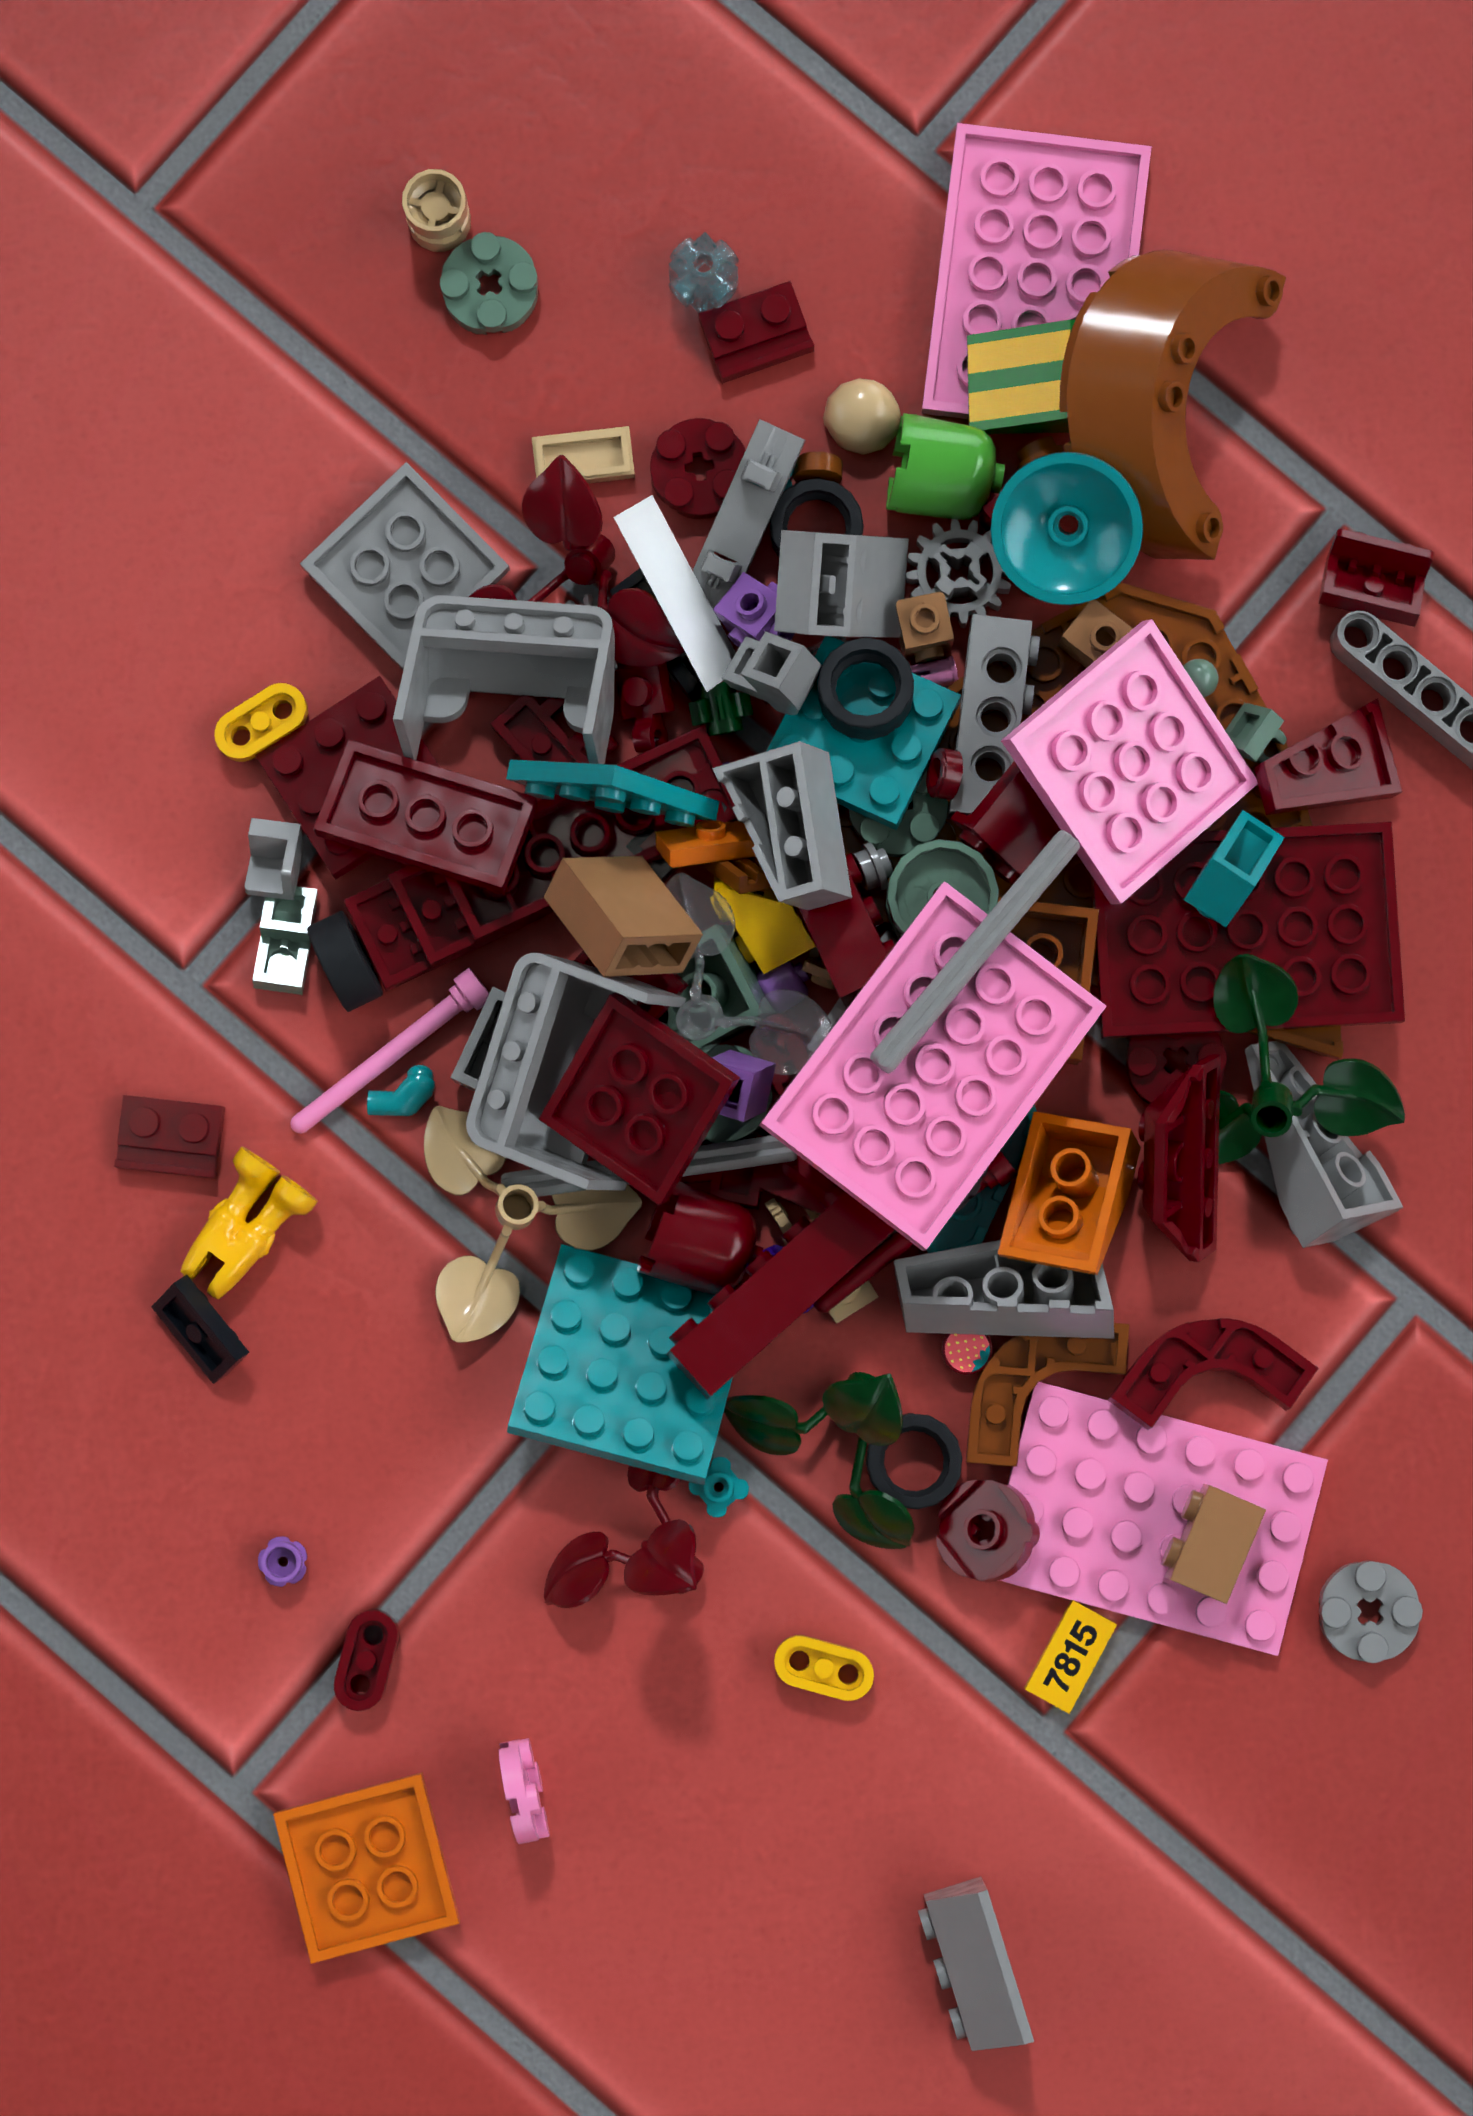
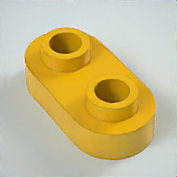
M276 683L270 685L219 719L214 732L215 742L221 752L231 760L238 762L252 760L256 758L255 755L305 724L308 716L307 702L302 693L290 684ZM282 703H288L292 706L291 715L285 719H279L275 716L277 706ZM242 729L248 730L250 732V740L245 745L234 744L233 737L235 733Z
M794 1635L782 1641L775 1652L774 1665L778 1676L786 1684L844 1701H853L867 1694L873 1684L874 1671L872 1664L866 1655L856 1649L805 1635ZM796 1651H803L809 1656V1664L806 1668L797 1670L790 1665V1656ZM846 1664L853 1665L858 1670L856 1680L851 1683H844L838 1677L840 1668Z

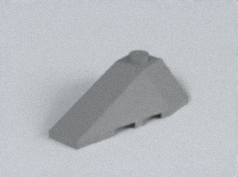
M1277 1041L1268 1042L1272 1082H1278L1288 1087L1293 1095V1101H1297L1316 1082L1285 1044ZM1259 1043L1251 1044L1245 1049L1254 1091L1261 1085ZM1317 1095L1302 1108L1300 1116L1292 1117V1125L1285 1134L1278 1137L1264 1136L1280 1206L1288 1219L1292 1233L1298 1238L1303 1248L1334 1242L1403 1208L1384 1169L1369 1150L1362 1155L1348 1136L1333 1134L1324 1129L1318 1122L1314 1114V1101Z

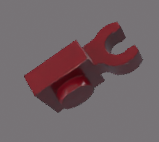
M667 662L652 667H631L616 670L615 677L623 720L636 718L632 731L635 751H647L668 742V734L664 726L662 713L675 711Z

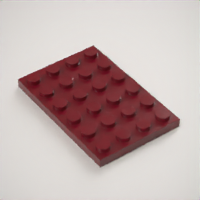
M1392 822L1271 828L1285 838L1257 885L1227 927L1200 914L1184 898L1229 830L1202 832L1122 904H1110L1092 877L1093 908L1099 909L1096 932L1099 1000L1107 1006L1100 1015L1101 1039L1230 1032L1221 1024L1216 1016L1213 996L1220 971L1228 961L1239 954H1251L1280 966L1289 973L1296 984L1298 1004L1293 1016L1282 1025L1266 1026L1267 1030L1405 1022Z

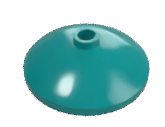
M1077 452L1048 454L1020 468L1008 480L1000 492L991 519L993 549L1007 577L1030 596L1048 603L1061 605L1089 602L1114 589L1133 567L1143 537V518L1140 504L1128 481L1120 472L1105 461ZM1065 515L1074 516L1078 521V528L1073 532H1066L1060 526V519Z

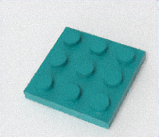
M825 636L815 658L823 665L830 652L845 642L832 636ZM860 663L848 667L840 675L836 686L838 701L853 714L864 716L878 714L887 709L893 701L896 691L894 678L889 671L878 664ZM912 673L914 679L912 706L902 725L887 736L872 740L849 738L835 730L824 717L818 698V678L798 714H785L767 751L801 741L829 752L837 804L897 831L925 775L930 759L938 749L961 703V694Z

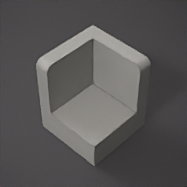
M251 818L248 832L251 857L245 881L246 894L294 900L304 851L301 824Z

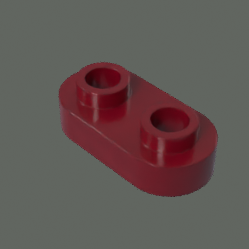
M378 1609L364 1611L357 1615L348 1627L334 1679V1692L338 1701L350 1710L364 1711L370 1709L381 1700L385 1693L399 1641V1627L395 1619L385 1611ZM370 1625L379 1626L383 1631V1639L378 1644H372L366 1639L365 1632ZM362 1674L369 1679L370 1688L366 1693H358L354 1690L352 1686L354 1676Z

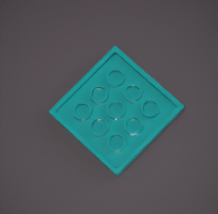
M561 1244L509 1419L507 1433L704 1485L733 1377L707 1400L667 1356V1353L675 1346L669 1337L691 1317L697 1324L713 1311L707 1303L715 1295L706 1294L637 1272L638 1264Z

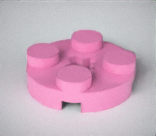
M517 1739L499 1743V1761L506 1800H509L512 1813L516 1814L515 1816H510L517 1843L524 1844L550 1837L544 1806L541 1807L539 1792H543L538 1763L534 1762L530 1739Z

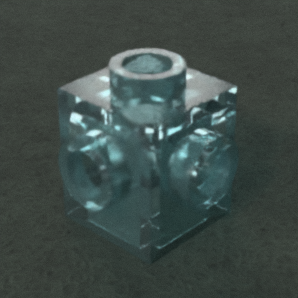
M704 232L695 241L691 237L687 238L671 253L670 259L672 261L668 264L670 280L668 286L674 296L684 306L688 307L691 304L698 313L713 307L717 309L728 302L736 293L738 286V267L736 264L739 262V259L723 240L719 239L715 243ZM705 263L710 268L707 272L697 271Z

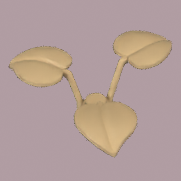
M436 1106L429 1116L424 1134V1156L430 1176L444 1191L457 1196L469 1193L480 1182L484 1188L499 1196L495 1206V1214L503 1226L487 1265L475 1256L459 1257L443 1268L436 1283L435 1296L437 1307L450 1338L457 1343H467L480 1340L497 1331L511 1318L518 1305L520 1286L517 1277L510 1271L495 1269L512 1230L526 1228L533 1221L537 1212L557 1215L555 1230L560 1239L576 1249L593 1251L608 1245L618 1237L630 1219L641 1208L642 1200L627 1185L625 1191L584 1190L552 1195L555 1205H547L544 1201H538L535 1192L528 1186L514 1184L506 1188L504 1184H497L487 1176L498 1172L502 1168L506 1157L481 1148L470 1139L466 1127L468 1112Z

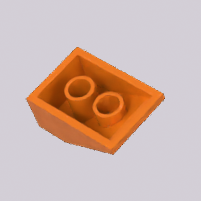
M1034 1111L997 1253L999 1257L1098 1275L1129 1197L1141 1149L1132 1129Z

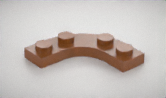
M1114 1323V1339L1014 1336L1004 1343L982 1370L974 1388L969 1414L966 1462L1017 1467L1021 1415L1026 1397L1039 1381L1055 1372L1077 1370L1126 1375L1129 1324Z

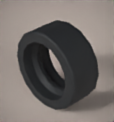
M821 478L802 480L786 489L782 493L770 520L772 548L777 556H780L781 530H788L787 525L790 515L796 507L806 501L821 500L829 502L842 514L846 527L845 534L863 535L864 524L861 508L852 493L837 482Z
M860 638L847 641L830 652L820 668L818 698L822 714L835 730L849 738L872 740L887 736L902 725L911 711L914 679L910 664L897 648L883 640ZM860 663L878 664L887 669L894 678L896 686L895 697L890 706L881 713L869 716L857 715L847 711L838 701L836 693L837 680L844 670Z
M339 911L307 927L309 939L334 992L347 1012L383 995L372 964L353 926L343 911Z
M908 1413L903 1415L901 1434L909 1431L924 1432L933 1437L941 1447L944 1462L943 1470L937 1481L930 1487L919 1491L904 1490L895 1485L888 1477L884 1466L885 1451L889 1445L876 1446L869 1444L866 1467L870 1482L877 1491L887 1493L896 1498L906 1508L919 1510L937 1505L953 1491L961 1475L962 1454L957 1438L944 1423L929 1415Z

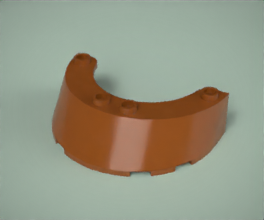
M1156 250L1142 255H1133L1108 271L1110 278L1098 292H1090L1072 327L1064 355L1060 382L1059 407L1060 412H1067L1070 442L1064 444L1065 452L1083 453L1101 459L1114 467L1128 481L1137 496L1143 518V537L1139 551L1154 559L1215 560L1223 533V522L1218 507L1206 494L1196 476L1188 450L1185 420L1191 377L1203 349L1222 327L1240 318L1266 319L1277 311L1282 299L1286 277L1276 271L1259 266L1181 251Z

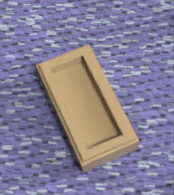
M629 426L532 437L536 478L559 455H564L581 473L587 483L635 478Z

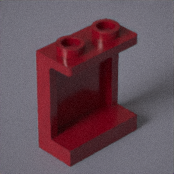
M1015 761L972 814L967 816L956 811L950 818L962 830L958 838L981 855L986 852L994 860L990 865L993 871L1011 885L1017 881L1053 836L1061 830Z

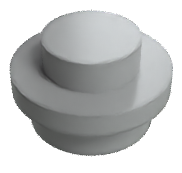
M871 842L863 844L862 851L852 854L864 879L860 882L865 891L876 888L881 892L888 889L887 878L892 875L893 869L886 851L883 848L876 850Z

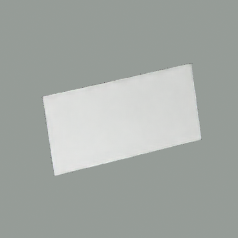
M653 495L613 518L703 687L708 692L723 681L721 678L736 652Z

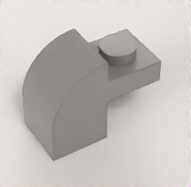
M765 631L760 641L748 636L744 638L721 679L733 689L767 701L778 712L797 715L819 678L822 665L804 645Z

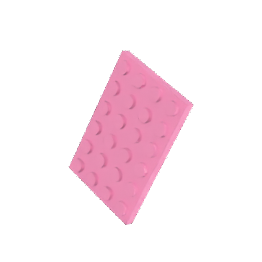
M957 123L921 414L969 419L967 335L1074 320L1077 318L1090 292H1098L1110 278L1108 271L1121 261L1133 255H1139L1152 146Z
M945 881L929 899L759 1124L760 1127L922 1251L927 1250L1107 1007L1010 932L897 1068L891 1073L881 1070L870 1059L871 1053L988 915Z
M1038 1382L1031 1391L1019 1437L1017 1467L1012 1466L1007 1484L1020 1491L1028 1500L1034 1513L1035 1522L1040 1530V1537L1036 1546L1032 1548L1030 1557L1020 1570L1010 1577L999 1581L1278 1656L1328 1460L1161 1415L1154 1426L1147 1430L1108 1400ZM1203 1484L1211 1485L1266 1509L1227 1604L1165 1578L1168 1567L1161 1565L1172 1537L1181 1539L1188 1520L1181 1518L1191 1491L1200 1492Z

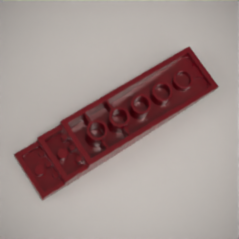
M703 725L617 765L718 800L720 803L716 820L724 823L738 820L732 809L735 805L724 783L718 781L712 769L721 766L722 763ZM555 794L553 800L542 799L538 801V807L505 894L408 865L389 874L387 880L352 895L343 901L387 992L554 912L545 900L544 895L562 858L643 856L647 863L663 858L656 849V832L688 827L665 822V815H647L631 811L629 808H625L624 813L607 812L595 808L594 801H576ZM721 801L727 806L725 812L723 810ZM695 820L694 827H696V824L698 822L703 820ZM648 829L655 830L640 845L643 851L634 855L626 847L636 835L643 834Z

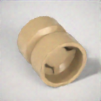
M442 169L422 171L408 181L403 191L402 206L413 239L421 247L432 252H446L459 246L466 239L471 227L470 210L461 182L453 174Z

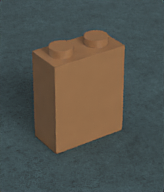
M643 856L562 858L544 895L545 900L603 977L683 973L703 936V933Z

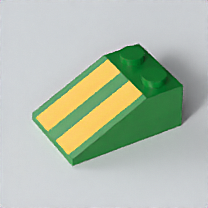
M1076 319L967 335L969 426L979 428L986 434L1069 433L1067 412H1060L1059 407L1060 382L1066 346Z

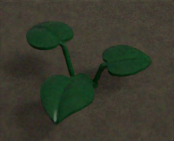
M1239 954L1226 963L1216 980L1213 996L1214 1010L1221 1024L1230 1032L1245 1033L1254 1028L1257 1029L1261 1085L1253 1093L1252 1105L1244 1103L1240 1107L1232 1094L1220 1090L1218 1165L1237 1160L1249 1154L1256 1148L1262 1135L1278 1137L1285 1134L1292 1125V1117L1300 1116L1302 1108L1316 1095L1317 1097L1314 1101L1316 1119L1324 1129L1333 1134L1360 1136L1386 1126L1404 1123V1106L1393 1082L1378 1067L1360 1059H1341L1330 1063L1324 1071L1323 1085H1312L1297 1101H1293V1095L1288 1087L1278 1082H1272L1266 1026L1282 1025L1293 1016L1298 1004L1296 984L1289 973L1280 966L1251 954Z
M854 1372L849 1375L847 1380L831 1384L823 1394L822 1401L824 1406L805 1422H798L797 1412L792 1406L772 1397L743 1395L727 1398L724 1413L735 1430L754 1448L771 1455H789L798 1451L802 1442L799 1434L808 1433L827 1415L842 1430L856 1433L859 1438L849 1485L851 1494L836 1496L832 1504L834 1515L847 1533L868 1545L885 1549L910 1547L914 1524L906 1507L887 1493L876 1490L862 1492L860 1488V1478L867 1443L876 1446L891 1445L898 1440L902 1432L903 1414L901 1402L890 1373L874 1377L864 1372Z

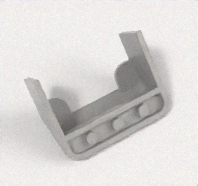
M447 595L434 596L425 600L418 607L415 614L393 715V722L404 757L417 759L424 722L447 723L457 719L467 707L470 692L565 698L563 705L565 721L571 729L583 734L589 764H604L614 715L615 633L610 615L604 609L591 605Z
M529 953L524 955L517 961L512 971L467 1115L466 1127L470 1139L481 1148L585 1190L625 1191L626 1181L587 1165L586 1162L589 1155L540 1121L539 1117L610 994L619 993L636 1005L640 1001L645 1004L680 1008L684 1007L686 998L628 976L603 977L596 967L550 954Z

